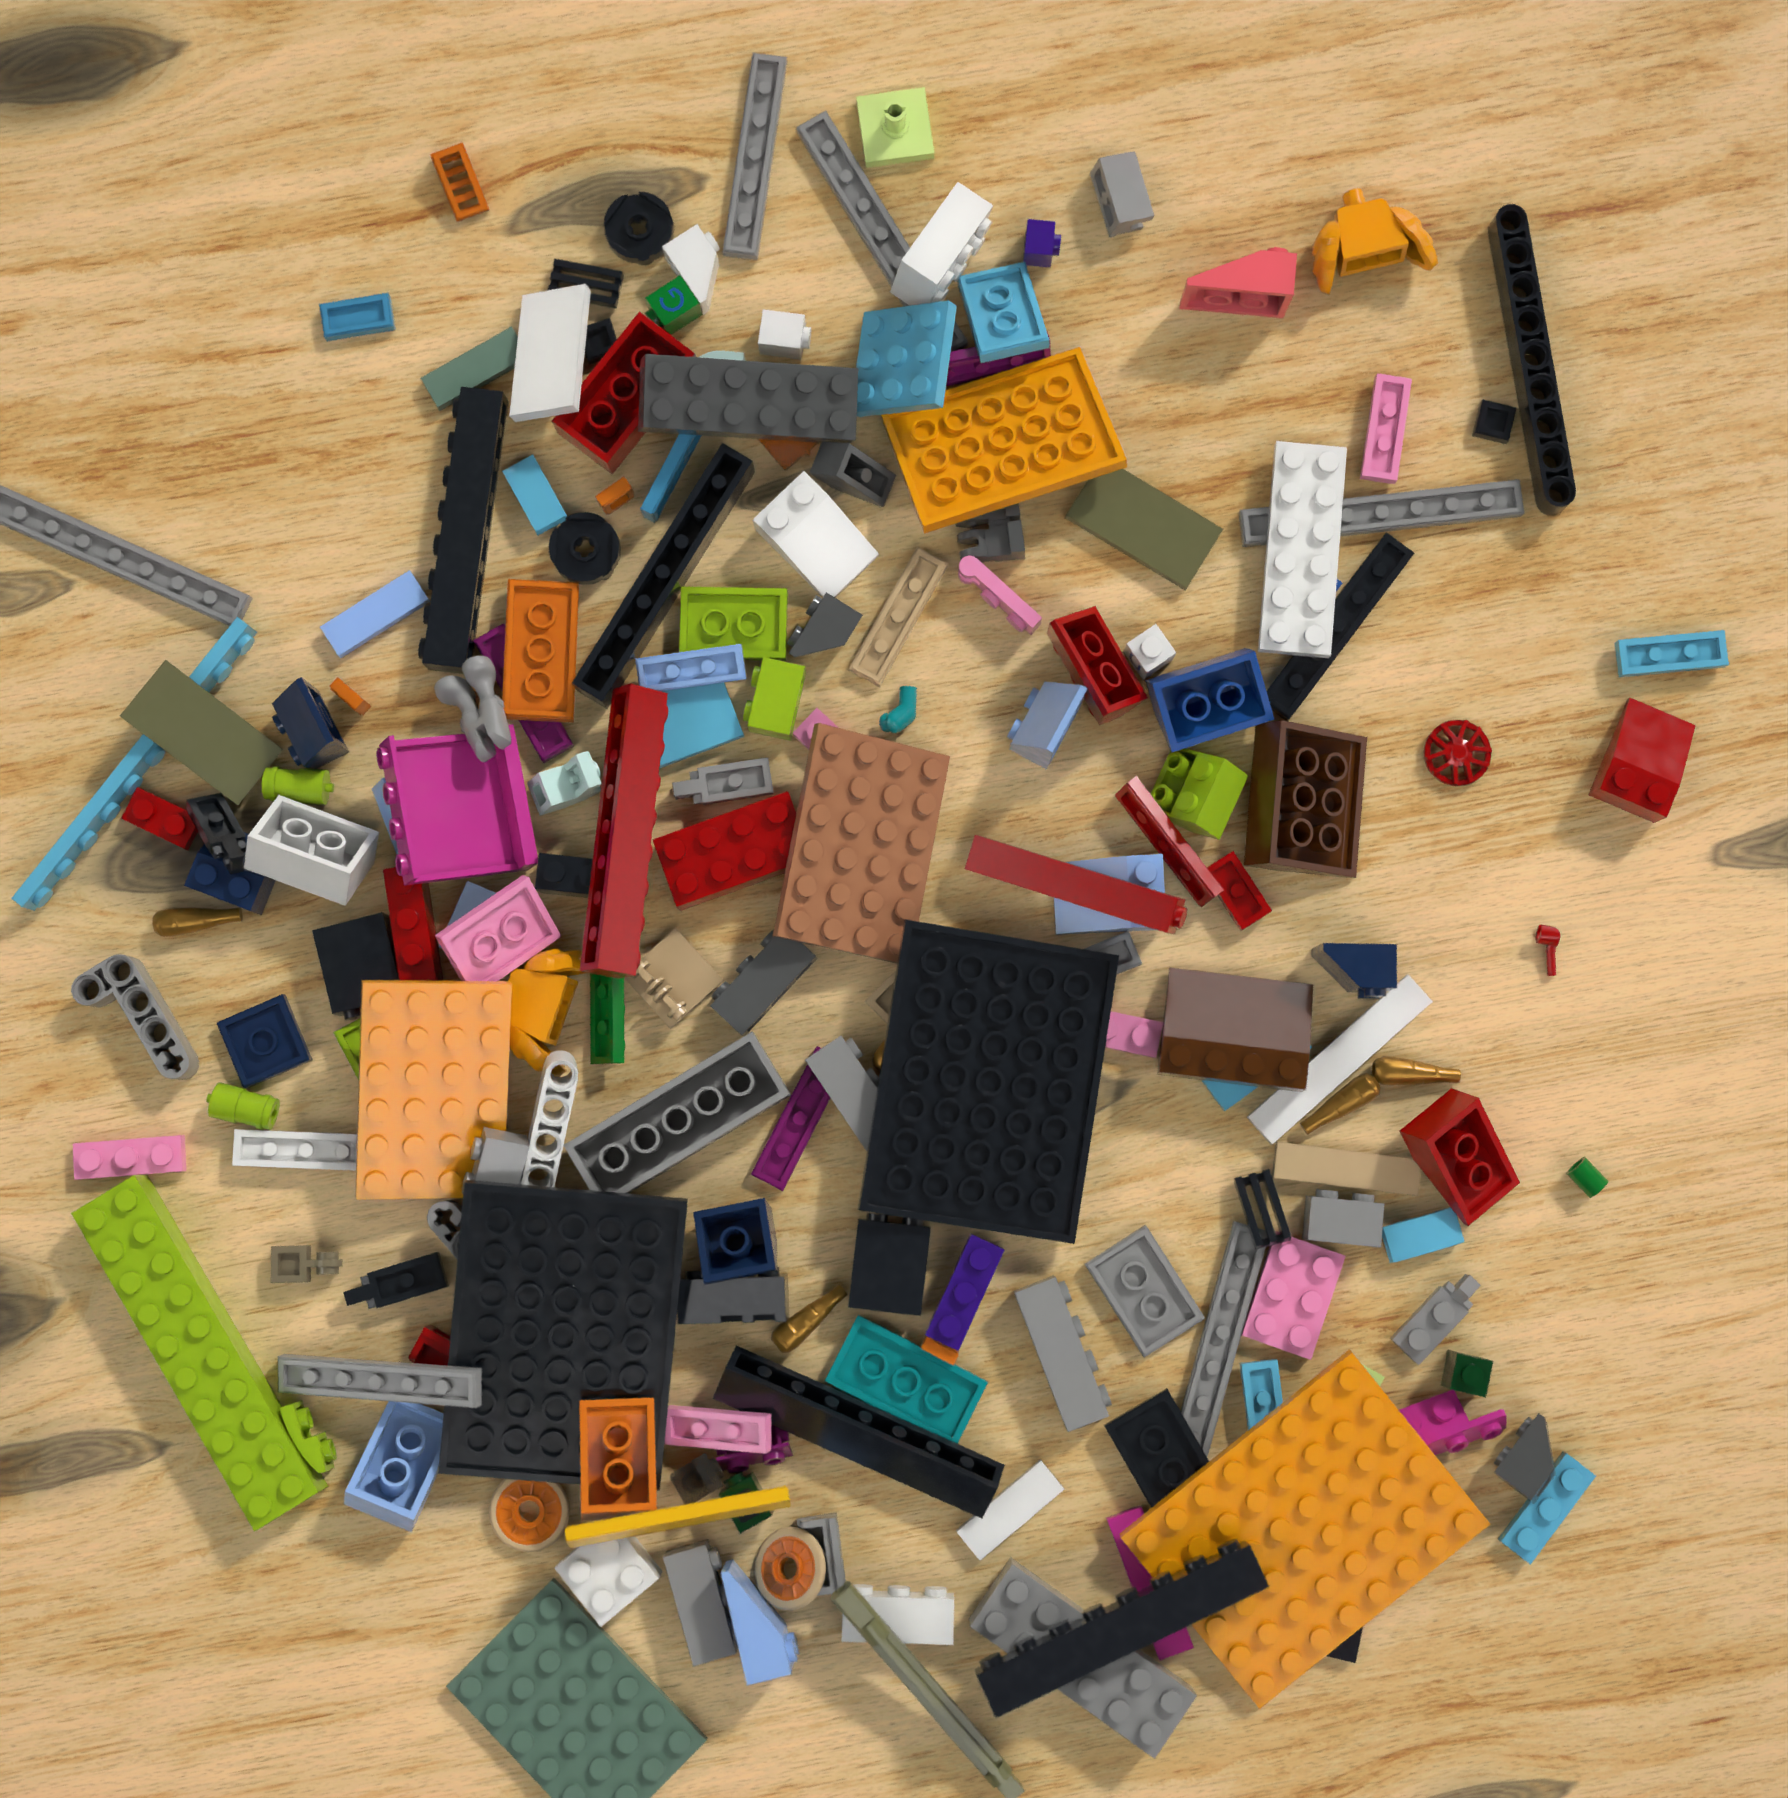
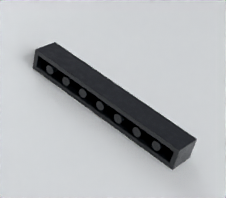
M461 387L460 397H455L453 401L452 415L456 419L455 432L450 431L448 436V452L452 454L450 466H445L443 471V486L447 487L445 500H440L438 506V520L442 521L440 534L435 535L433 542V554L437 556L435 569H430L428 577V588L432 590L431 603H426L424 607L423 622L427 625L426 638L420 639L418 649L419 659H423L422 664L428 670L463 674L462 664L470 657H473L475 643L473 640L476 639L508 409V400L503 391Z
M724 443L720 445L573 680L572 685L579 693L608 709L611 704L613 689L621 687L636 664L635 658H640L680 594L681 586H685L754 475L755 469L751 459Z
M737 1345L713 1396V1399L740 1411L770 1413L771 1425L981 1519L985 1515L998 1489L1005 1466L998 1461Z
M1237 1539L1229 1540L1217 1547L1219 1553L1206 1559L1204 1555L1191 1558L1183 1563L1185 1569L1171 1575L1170 1571L1160 1573L1149 1580L1151 1585L1137 1591L1136 1587L1129 1588L1115 1596L1117 1601L1106 1607L1099 1603L1085 1609L1082 1612L1083 1618L1073 1623H1069L1067 1619L1060 1621L1047 1629L1049 1634L1035 1640L1034 1636H1029L1013 1645L1015 1650L1002 1657L1000 1652H996L980 1660L981 1667L974 1670L995 1718L1270 1587L1250 1544L1246 1541L1239 1543Z

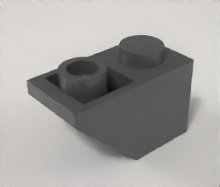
M827 592L823 598L816 595L805 612L811 616L804 629L797 626L787 642L788 645L792 646L789 654L799 657L844 646L863 615Z
M1539 1413L1534 1420L1528 1417L1522 1423L1516 1433L1520 1437L1512 1449L1506 1446L1494 1462L1498 1466L1494 1471L1495 1474L1533 1504L1556 1475L1548 1424L1545 1417Z

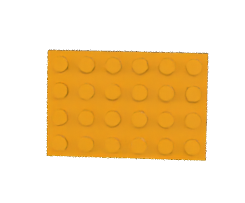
M1080 347L945 390L943 408L881 415L883 425L924 534L1127 468V458Z
M362 980L356 1200L463 1198L462 1184L466 1172L472 1173L475 1162L474 1159L470 1158L474 1138H481L483 1127L506 1131L512 996V983L510 981Z

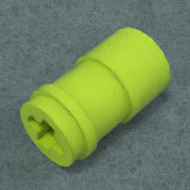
M273 766L272 768H265L263 772L262 796L264 799L272 802L280 795L302 804L326 805L330 792H334V784L330 783V773L328 770L300 768L299 770L282 769L279 766Z
M221 1082L216 1084L212 1094H208L206 1102L209 1103V1117L235 1124L239 1122L255 1126L259 1130H271L273 1128L280 1108L279 1099L273 1098L272 1095L249 1092L245 1088Z

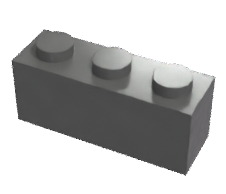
M774 929L760 943L764 949L755 958L749 955L737 967L738 977L731 984L726 981L722 983L711 996L715 1001L710 1006L743 1037L748 1034L817 959L816 955L803 943L774 937Z

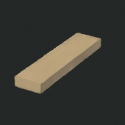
M916 547L849 667L850 672L878 687L882 685L948 567L947 562Z
M1276 1142L1272 1178L1418 1196L1421 1168L1412 1158Z

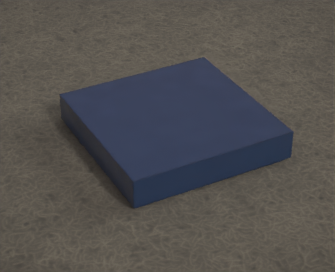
M281 994L217 1022L242 1087L245 1089L313 1060L285 994Z

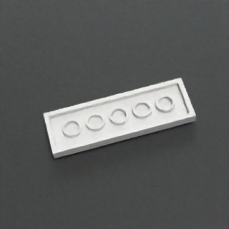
M1276 441L1274 445L1258 652L1329 658L1331 656L1347 447Z

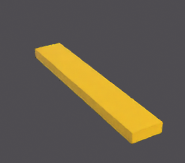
M781 1486L567 1526L565 1528L566 1542L570 1548L788 1508L791 1507L788 1487Z

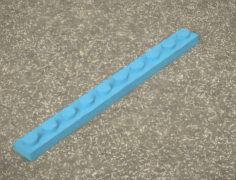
M237 617L189 678L210 692L217 682L222 683L232 671L231 665L237 657L246 654L251 649L255 641L253 637L257 632ZM143 734L11 899L21 907L34 911L37 907L44 906L53 895L52 888L60 879L66 878L73 871L76 865L74 861L82 851H87L94 845L98 838L97 832L105 822H111L118 815L121 809L119 806L127 795L133 794L136 788L141 786L143 782L142 776L150 766L154 767L162 760L165 750Z

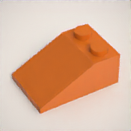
M654 1398L580 1400L581 1520L610 1519L657 1510Z

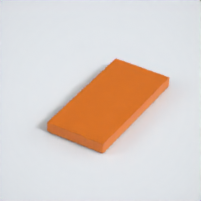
M508 579L502 698L505 706V715L508 720L574 723L575 687L572 685V682L576 677L579 583Z

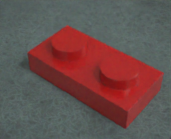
M139 787L136 788L121 819L185 850H189L198 832L187 810Z
M1234 851L1207 867L1224 891L1217 896L1240 931L1272 912V909Z

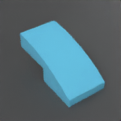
M534 455L502 471L537 535L566 521L567 515Z
M1451 1207L1419 1217L1405 1219L1382 1228V1239L1390 1263L1417 1257L1465 1242L1457 1215Z

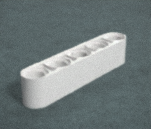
M564 1050L550 1053L543 1065L528 1134L529 1150L520 1181L522 1185L555 1186L578 1081V1069L575 1058ZM560 1064H564L571 1069L569 1074L564 1077H556L551 1071ZM556 1099L561 1101L563 1106L558 1111L550 1112L544 1108V1104L549 1100ZM544 1134H549L556 1138L549 1146H542L536 1142L537 1138ZM535 1169H543L548 1173L541 1180H534L529 1177V1174Z

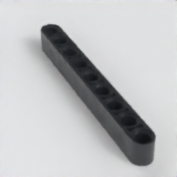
M1507 204L1498 210L1488 227V237L1537 508L1542 513L1554 516L1560 514L1574 500L1576 486L1528 218L1522 207L1516 204ZM1500 221L1510 222L1514 230L1505 229ZM1506 254L1516 255L1520 260V264L1510 262ZM1519 287L1523 289L1526 297L1520 298L1516 296L1512 288ZM1518 321L1528 322L1532 327V331H1524L1519 326ZM1524 355H1533L1537 359L1538 365L1529 364L1525 360ZM1531 388L1540 389L1544 394V399L1539 400L1535 398L1531 393ZM1537 422L1546 423L1550 428V434L1542 433L1537 427ZM1543 456L1552 457L1556 462V468L1546 466ZM1549 490H1557L1562 496V502L1553 501L1549 496Z

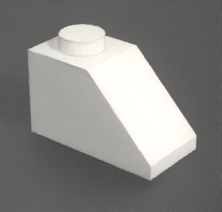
M698 224L663 245L662 249L666 261L677 277L681 275L700 303L701 311L704 315L709 312L719 267L716 252L720 248L709 231L704 234Z

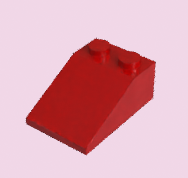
M1628 698L1588 795L1653 823L1667 818L1681 784L1696 725L1633 698Z
M1451 1088L1399 1131L1414 1161L1463 1224L1467 1226L1472 1224L1520 1183L1480 1099L1476 1096Z

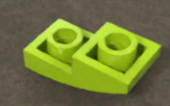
M297 1401L280 1407L283 1421L292 1441L310 1466L319 1474L334 1468L333 1461L337 1458L334 1442L332 1439H327L326 1432L311 1436L310 1429L313 1428V1418L308 1407L304 1408L303 1401Z

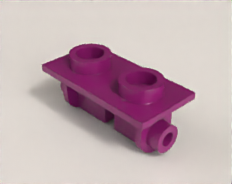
M772 1425L771 1451L768 1453L716 1449L717 1455L720 1456L716 1457V1461L722 1471L727 1470L729 1473L746 1471L749 1469V1465L758 1463L768 1466L780 1464L785 1461L786 1457L793 1456L789 1443H783L789 1441V1433Z

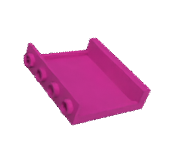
M509 724L512 744L503 750L494 744L496 755L486 762H481L478 759L465 734L395 740L394 735L379 744L380 748L377 749L376 753L377 764L380 769L384 770L386 783L383 784V798L386 805H390L392 819L389 821V832L392 840H396L398 854L395 858V865L398 875L403 877L404 886L528 871L538 864V854L514 724Z

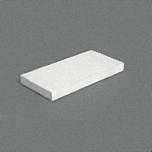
M586 284L522 295L509 414L514 422L579 412L591 293Z

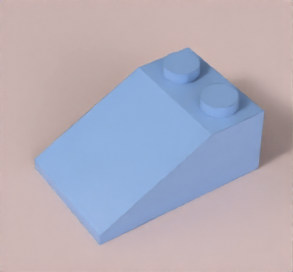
M1045 681L1040 690L1033 688L1024 704V707L1029 709L1023 721L1016 719L1007 736L1012 740L1009 750L1047 769L1081 707L1087 688L1077 684Z
M1163 854L1131 855L1067 862L1165 893ZM1054 898L1056 935L1155 930Z
M388 1401L345 1490L344 1505L412 1532L438 1474L444 1413L422 1404Z
M733 1559L726 1561L721 1571V1576L747 1685L791 1675L793 1664L798 1661L797 1655L799 1654L795 1632L788 1633L786 1622L771 1604L765 1600L761 1592Z

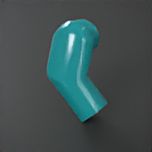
M900 687L899 706L890 711L889 714H882L879 719L880 728L884 732H901L915 720L916 687Z

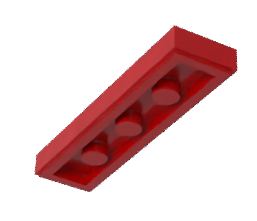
M1136 776L1128 781L1115 794V797L1157 852L1163 854V860L1199 907L1202 908L1224 891L1138 777Z

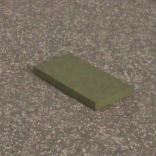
M1124 469L1088 480L1065 517L1067 520L1185 591L1223 531L1221 527Z
M167 660L161 664L120 715L121 718L237 805L260 779L265 768H269L283 750Z

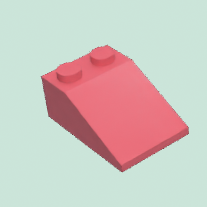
M1273 247L1267 249V251L1261 250L1189 277L1183 290L1179 309L1284 318L1294 295L1297 253H1288V250L1284 248Z

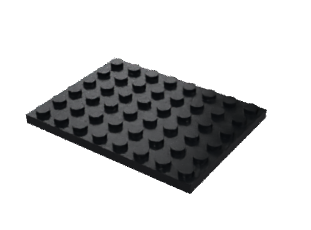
M904 920L858 1210L1075 1244L1119 955Z
M465 1180L448 1366L481 1368L482 1405L477 1408L444 1406L438 1474L581 1485L580 1400L654 1398L656 1490H660L687 1198Z

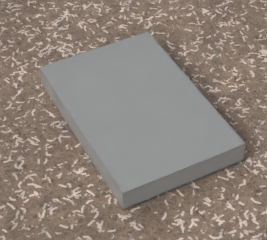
M1146 1225L1085 1263L1086 1268L1143 1357L1148 1356L1205 1319Z

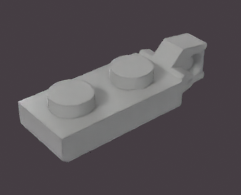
M768 758L697 768L698 771L689 772L690 780L672 783L675 799L693 798L694 805L702 803L707 805L774 794Z
M1465 1274L1454 1286L1449 1281L1442 1287L1438 1286L1390 1339L1411 1360L1420 1365L1469 1313L1468 1310L1473 1304L1468 1299L1481 1285L1471 1275Z

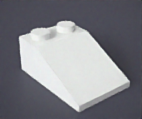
M805 471L753 519L755 530L822 598L826 592L836 597L879 556V553L837 504Z

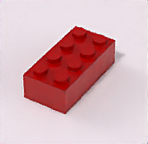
M640 311L582 382L579 412L556 415L552 420L560 436L612 475L646 433L638 432L640 359L645 354L696 357L692 350Z
M789 791L652 839L675 905L679 911L785 874L797 814Z

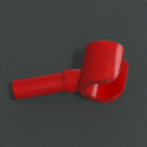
M1540 924L1536 931L1535 940L1538 944L1547 945V976H1555V952L1561 934L1555 927Z

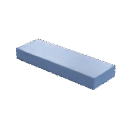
M409 570L326 622L320 628L337 655L343 658L431 601L413 573Z
M742 644L635 658L639 686L657 691L747 679Z

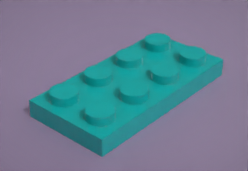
M859 1314L825 1379V1382L878 1409L957 1444L988 1384L987 1380L956 1364L951 1365L921 1349V1346Z

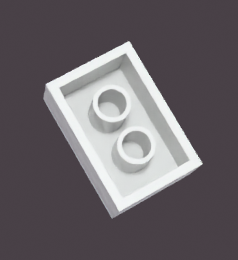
M957 182L901 260L890 293L909 306L943 301L949 291L947 288L952 280L956 282L967 266L965 262L971 254L975 256L986 239L984 236L992 224L988 217L993 205Z
M278 795L247 837L244 869L346 906L374 864L379 832Z

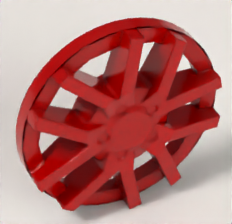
M1451 720L1440 724L1429 734L1424 745V760L1429 772L1438 781L1449 786H1466L1477 781L1483 776L1490 765L1492 748L1489 740L1480 726L1478 727L1468 720ZM1461 726L1457 736L1448 727ZM1466 728L1474 732L1469 741L1463 739ZM1440 731H1443L1449 739L1447 744L1436 736ZM1477 737L1481 739L1484 747L1473 746ZM1432 742L1442 751L1430 755ZM1473 752L1485 753L1484 761L1472 758ZM1443 756L1445 764L1436 769L1432 760ZM1470 764L1481 767L1474 776L1472 775ZM1450 766L1452 780L1441 775L1439 772ZM1460 767L1464 768L1466 775L1464 780H1458V768Z

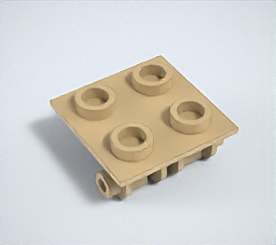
M676 928L641 959L636 976L625 977L626 981L670 1029L724 981Z

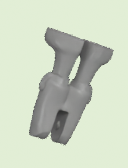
M473 656L462 664L465 679L453 675L445 676L436 682L434 690L440 702L457 706L461 710V731L465 733L467 741L481 762H486L496 755L494 744L503 750L512 744L504 711V701L494 694L495 667L490 658L486 656ZM474 689L476 690L480 699L479 709L477 708L476 695Z

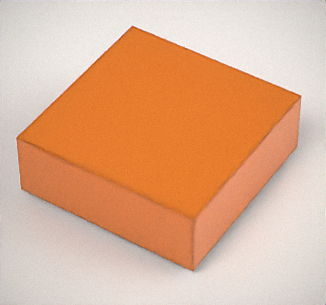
M623 476L596 495L595 498L604 513L609 515L634 498L635 494L631 485Z
M337 677L330 685V690L359 715H364L371 708L370 704L340 678Z
M925 1336L921 1344V1349L951 1365H954L959 1356V1351L928 1336Z

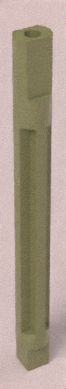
M850 1581L845 1582L831 1595V1601L993 1787H997L1006 1798H1018L1025 1790L1021 1782L1012 1773V1768L854 1585Z

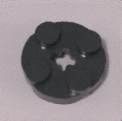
M639 192V195L633 194L628 196L625 194L620 196L609 206L604 217L605 236L610 249L619 258L630 263H637L641 266L651 264L655 259L664 254L662 246L674 238L675 226L668 206L659 197L648 192ZM642 221H645L647 231L644 234H633L634 230L631 224L633 222L640 224Z
M580 512L565 518L566 521L562 522L559 527L556 526L549 540V555L562 577L582 585L598 583L611 577L620 559L621 545L617 533L604 518L594 513ZM583 540H589L590 546L595 547L594 551L588 554V557H582L580 552H575L576 546H582Z

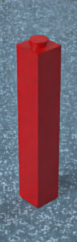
M979 835L974 836L965 865L966 870L1169 934H1175L1177 928L1181 929L1187 916V908L1184 907L1186 899Z

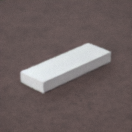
M1040 1459L992 1499L982 1519L973 1515L956 1532L976 1557L982 1560L1065 1489Z

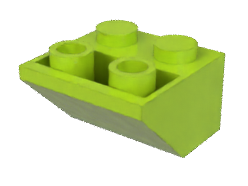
M1186 748L1175 752L1170 750L1151 791V796L1173 824L1193 833L1220 840L1249 775L1222 757Z

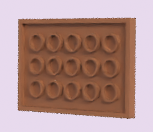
M822 723L814 724L773 931L774 937L897 964L904 920L919 922L950 756Z

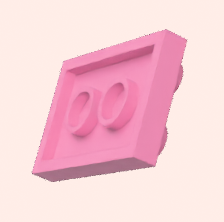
M522 875L437 933L435 937L461 981H499L559 939L561 934L529 877Z
M1291 1237L1290 1241L1269 1246L1241 1335L1311 1360L1346 1256Z

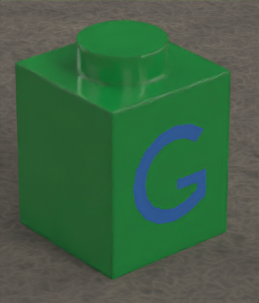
M681 275L645 297L649 309L645 312L646 317L670 335L702 316L700 303Z

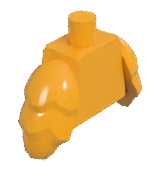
M1359 188L1351 189L1343 194L1342 199L1345 207L1336 210L1334 220L1327 222L1322 227L1316 237L1312 250L1314 256L1312 272L1317 278L1320 291L1330 295L1333 286L1336 263L1339 277L1404 262L1405 257L1413 265H1418L1428 271L1438 264L1433 240L1422 228L1421 221L1413 213L1401 207H1389L1387 201L1382 198L1366 201L1363 191Z
M551 949L540 952L526 961L523 969H514L510 974L508 980L512 983L510 1050L518 1059L525 1060L537 1072L543 1070L546 1057L552 1053L543 1042L556 1046L578 985V981L568 976L587 974L580 971L581 950L563 952L559 949ZM563 1064L555 1066L551 1073L556 1077H560L567 1069Z

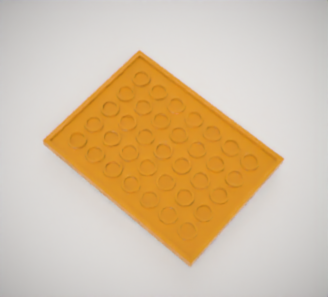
M1349 1349L1119 1535L1152 1577L1165 1571H1170L1171 1575L1185 1569L1183 1563L1196 1556L1204 1555L1205 1559L1219 1553L1217 1547L1229 1540L1237 1539L1239 1543L1246 1541L1250 1544L1270 1587L1192 1624V1627L1260 1709L1487 1528L1490 1523Z

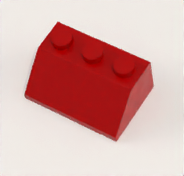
M1096 606L1054 619L1049 623L1047 635L1053 644L1054 650L1061 657L1069 671L1072 682L1087 688L1084 699L1090 713L1095 717L1099 726L1120 718L1148 699Z

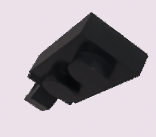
M216 793L187 799L186 810L209 853L213 855L214 859L223 858L224 866L230 874L244 872L243 859L245 858L244 853H246V835L223 794Z
M435 1252L369 1272L366 1276L360 1277L361 1287L343 1293L347 1306L367 1301L369 1309L374 1307L377 1309L449 1287L440 1252Z

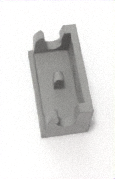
M1135 151L1099 158L1090 175L1109 237L1144 228L1143 222L1152 220L1154 212Z
M837 1512L797 1518V1527L804 1529L816 1538L825 1556V1579L817 1596L833 1594L846 1582Z

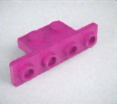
M1454 1390L1444 1392L1399 1410L1435 1456L1446 1451L1449 1453L1459 1452L1465 1449L1470 1442L1481 1438L1483 1440L1493 1439L1506 1429L1507 1415L1504 1409H1499L1469 1421Z

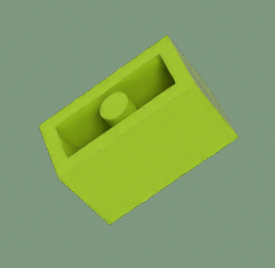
M763 657L761 667H754L751 679V687H756L753 701L747 700L743 715V721L748 722L749 732L791 741L806 676L805 666Z

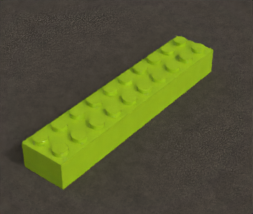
M148 1174L133 1175L72 1212L73 1218L254 1532L327 1488L328 1485L322 1474H319L310 1466L292 1441L281 1415L280 1407L282 1405Z

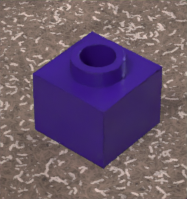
M1027 220L1023 259L1026 266L1051 268L1052 256H1059L1061 234H1055L1056 221Z

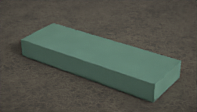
M512 326L421 377L439 411L453 404L455 397H460L461 387L480 389L515 368L518 336Z

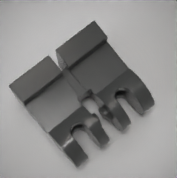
M1019 503L956 523V526L961 528H974L978 525L989 523V529H970L957 535L959 544L978 545L960 551V561L963 557L969 555L976 557L982 563L987 561L999 562L1025 559Z

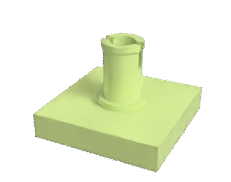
M925 87L856 96L866 168L934 159L935 153Z

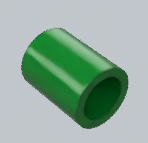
M1586 1157L1579 1159L1566 1173L1589 1198L1597 1195L1609 1182Z

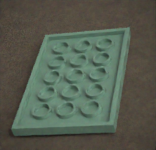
M555 1578L446 1686L551 1798H651L707 1740L705 1734L610 1635L599 1626Z

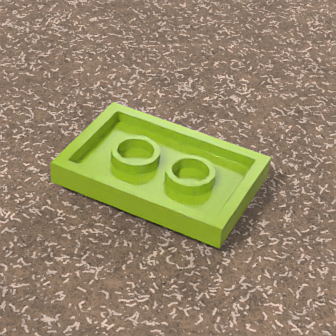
M681 586L679 652L742 644L744 660H762L763 657L786 661L788 589Z

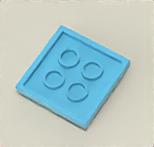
M947 300L864 312L856 368H858L857 417L943 408L957 305Z

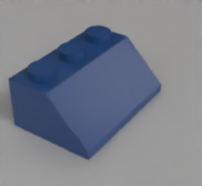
M1248 648L1145 680L1155 716L1171 752L1274 720L1256 653Z

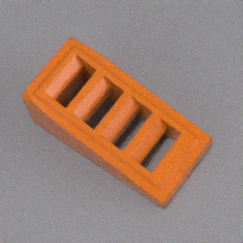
M463 142L430 154L457 222L489 211ZM458 159L462 160L463 165L444 171L442 165ZM465 171L467 172V178L449 184L447 178ZM470 184L472 185L474 190L454 197L452 191ZM477 197L478 204L462 210L459 209L458 203Z

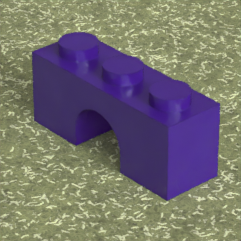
M970 1233L955 1265L951 1279L926 1328V1336L959 1351L1005 1251L1003 1248Z

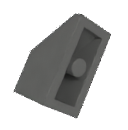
M822 441L809 472L831 488L879 507H884L896 478V474L850 443Z

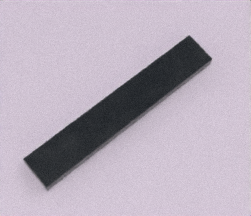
M1387 532L1335 599L1331 656L1329 658L1293 655L1267 690L1273 712L1286 721L1290 720L1415 554L1413 551Z

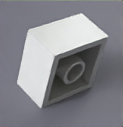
M635 1536L577 1547L554 1568L600 1627L657 1581L663 1572Z

